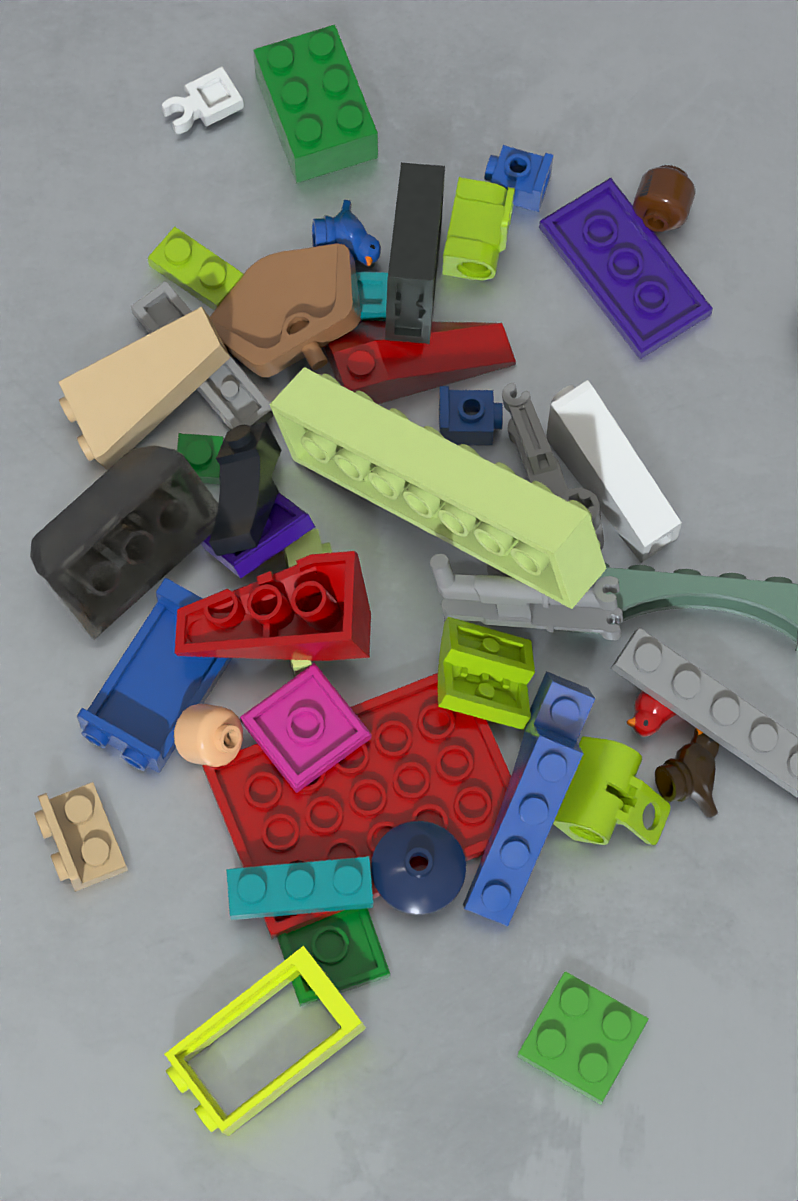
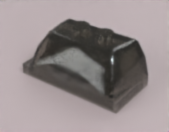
M155 445L134 448L32 538L30 558L40 577L85 633L95 640L212 534L217 516L218 502L186 458L175 449Z

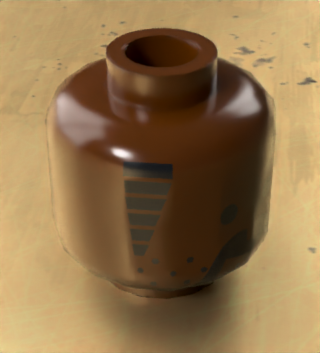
M663 165L650 169L642 176L633 203L634 212L643 220L644 225L652 231L663 232L678 229L687 221L696 192L694 184L688 178V175L676 166Z

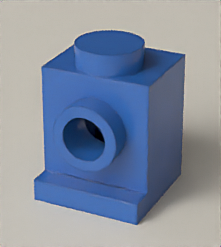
M503 145L499 157L495 155L490 156L484 180L498 184L507 190L508 187L515 188L514 206L539 212L551 178L554 155L545 153L544 156Z
M440 386L439 433L456 445H493L494 430H502L503 404L494 403V390H449V386ZM465 412H478V413H477L476 415H467Z

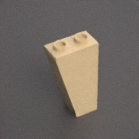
M200 307L59 381V385L65 395L59 399V402L71 423L77 421L83 435L77 437V440L86 458L89 461L95 459L107 470L115 466L231 357L212 319Z

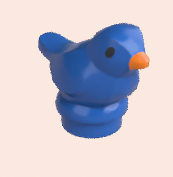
M351 200L343 201L341 212L334 218L324 215L323 218H316L312 221L313 247L344 244L348 247L354 261L358 260L366 266H370L378 261L381 254L380 243L374 236L366 232L363 224L351 212Z

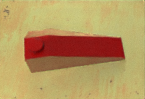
M363 320L352 331L324 346L334 377L338 383L354 393L356 391L364 392L376 404H382L516 365L503 323L432 322L430 344L385 340L386 321Z
M356 551L310 554L296 560L297 565L275 574L269 571L257 576L256 582L234 591L225 589L177 609L175 654L177 656L313 661L370 658L371 610L358 553Z

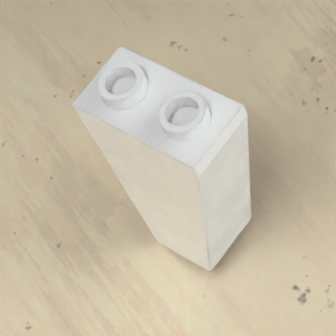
M587 380L576 388L573 385H569L560 390L553 397L550 404L546 434L548 443L581 486L597 496L601 512L642 563L678 539L682 522L591 383Z

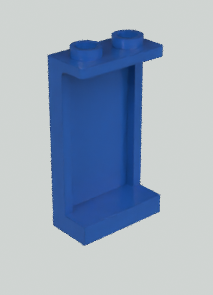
M166 577L156 591L158 602L88 710L81 708L77 714L80 727L83 729L81 734L91 743L101 748H105L109 744L122 751L121 757L133 767L145 771L148 766L158 773L161 772L176 748L174 729L178 718L191 705L204 704L232 658L177 656L175 654L177 609L203 598Z

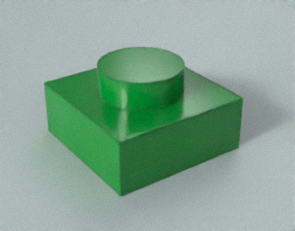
M179 433L174 472L175 481L220 485V465L216 457L224 437Z

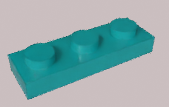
M369 857L226 869L231 920L374 908Z

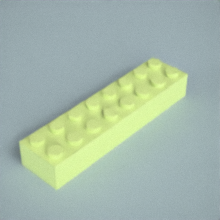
M304 367L269 404L294 461L571 609L575 607L607 569L600 549L601 544L597 539L592 523V515L583 504L575 500L568 502L554 495L544 484L538 481L531 483L517 476L507 465L500 462L494 464L480 457L468 445L460 444L458 446L445 439L436 429L430 426L423 428L409 421L399 410L395 408L388 410L374 403L362 391L354 393L341 386L336 379L328 374L319 375Z

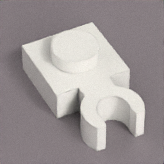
M223 67L186 84L185 92L187 97H171L162 103L165 117L175 112L183 114L181 118L173 121V129L176 134L188 131L192 127L194 120L201 118L207 127L244 108L243 98Z

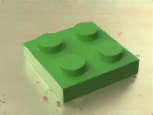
M564 971L519 1050L517 1057L602 1105L649 1018Z

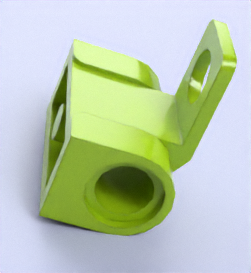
M458 178L443 254V275L472 280H489L495 276L500 252L506 249L513 213L515 188L508 187L507 190L491 182Z
M582 736L579 746L583 756L553 824L574 841L607 845L616 824L624 825L646 844L656 845L665 826L671 806L669 802L664 800L645 782L636 778L642 762L640 753L617 741ZM652 803L655 809V818L651 827L646 829L643 824V812L646 806Z

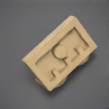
M93 782L51 799L48 798L47 793L38 796L42 810L35 812L34 815L43 838L54 837L59 852L50 856L60 881L70 879L76 892L128 871Z

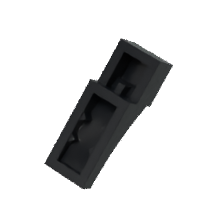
M267 422L252 426L239 425L228 431L216 457L220 465V494L217 516L209 540V544L216 556L256 548L279 490L271 476L282 449Z

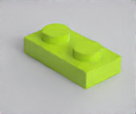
M175 226L148 256L150 267L214 311L244 276V273Z

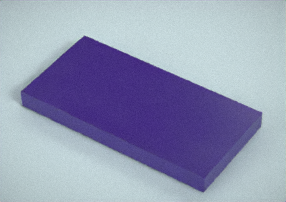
M612 178L607 179L540 220V230L639 359H642L711 316L713 310L711 305L655 233L644 225L643 220L635 214L633 205Z

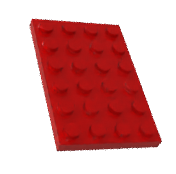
M438 673L351 706L350 708L371 733V739L298 793L294 791L258 744L241 749L236 757L227 765L220 767L202 765L243 868L369 857L371 870L373 853L381 838L394 827L412 821L430 822L445 828L457 839L463 849L465 860L469 861L484 854L511 778V774L487 720L438 707ZM416 856L411 859L410 866L414 870L421 871L428 866V862L424 857ZM371 873L372 893L374 899L376 897H379L380 895L376 890ZM341 911L263 917L271 939H274L281 934H287Z

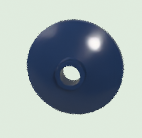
M425 821L403 823L387 832L378 842L371 863L372 879L379 895L393 908L413 915L434 913L449 905L461 891L466 876L465 855L457 839L445 828ZM416 856H422L427 860L428 866L421 871L414 870L410 866L411 859Z

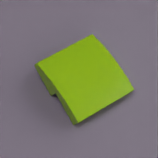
M447 617L444 622L439 653L438 707L523 730L531 719L527 684L535 674L531 640Z

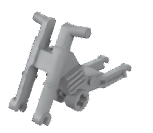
M509 383L502 391L503 405L512 417L507 425L510 440L516 444L529 482L538 481L548 487L554 495L568 502L575 500L583 504L592 515V523L597 539L601 544L600 549L602 550L604 535L601 524L600 504L597 496L584 488L570 490L567 487L559 461L553 456L551 447L532 404L530 393L525 391L519 398L515 399L517 396L515 383ZM436 554L430 560V565L436 579L437 590L444 597L441 601L444 622L447 617H452L465 621H480L484 625L547 629V632H554L555 630L600 633L602 637L611 641L621 638V629L617 624L623 622L622 609L618 608L616 595L612 594L620 591L619 580L613 576L600 578L575 607L571 609L488 564V575L453 574L450 562L445 554Z

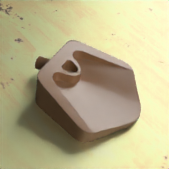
M331 244L281 251L265 256L251 265L210 316L228 353L261 377L274 376L303 358L307 359L312 370L324 367L328 360L321 348L352 331L358 326L361 319L355 261L348 247L344 244Z

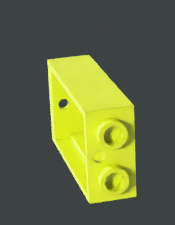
M303 946L164 1053L172 1064L165 1071L182 1094L190 1089L201 1103L194 1111L208 1130L212 1133L219 1128L222 1133L230 1136L363 1032L366 1027ZM301 974L341 1028L227 1115L188 1061Z

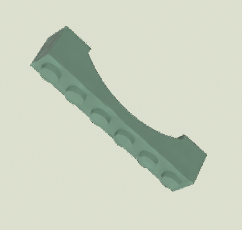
M605 563L607 569L597 579L598 581L602 577L613 576L619 580L620 591L612 594L616 595L618 608L622 609L623 622L643 614L669 609L698 608L719 610L742 615L776 629L796 642L795 651H798V584L792 583V580L788 578L769 577L765 581L749 580L746 576L739 573H724L719 577L703 576L699 571L693 569H678L673 573L657 572L653 567L647 565H632L628 569L610 568ZM581 632V633L600 634V633H594V632Z

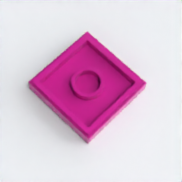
M315 663L240 716V722L296 793L371 739L369 730Z

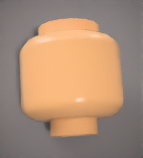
M203 703L191 705L182 712L174 729V743L178 753L188 762L211 767H220L230 763L240 751L243 741V727L239 717L232 710L221 706Z

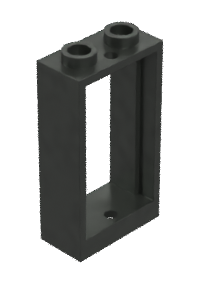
M401 162L387 280L385 340L430 344L442 228L445 166Z

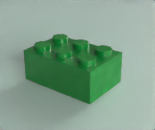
M335 24L253 49L255 76L296 183L378 158V132Z

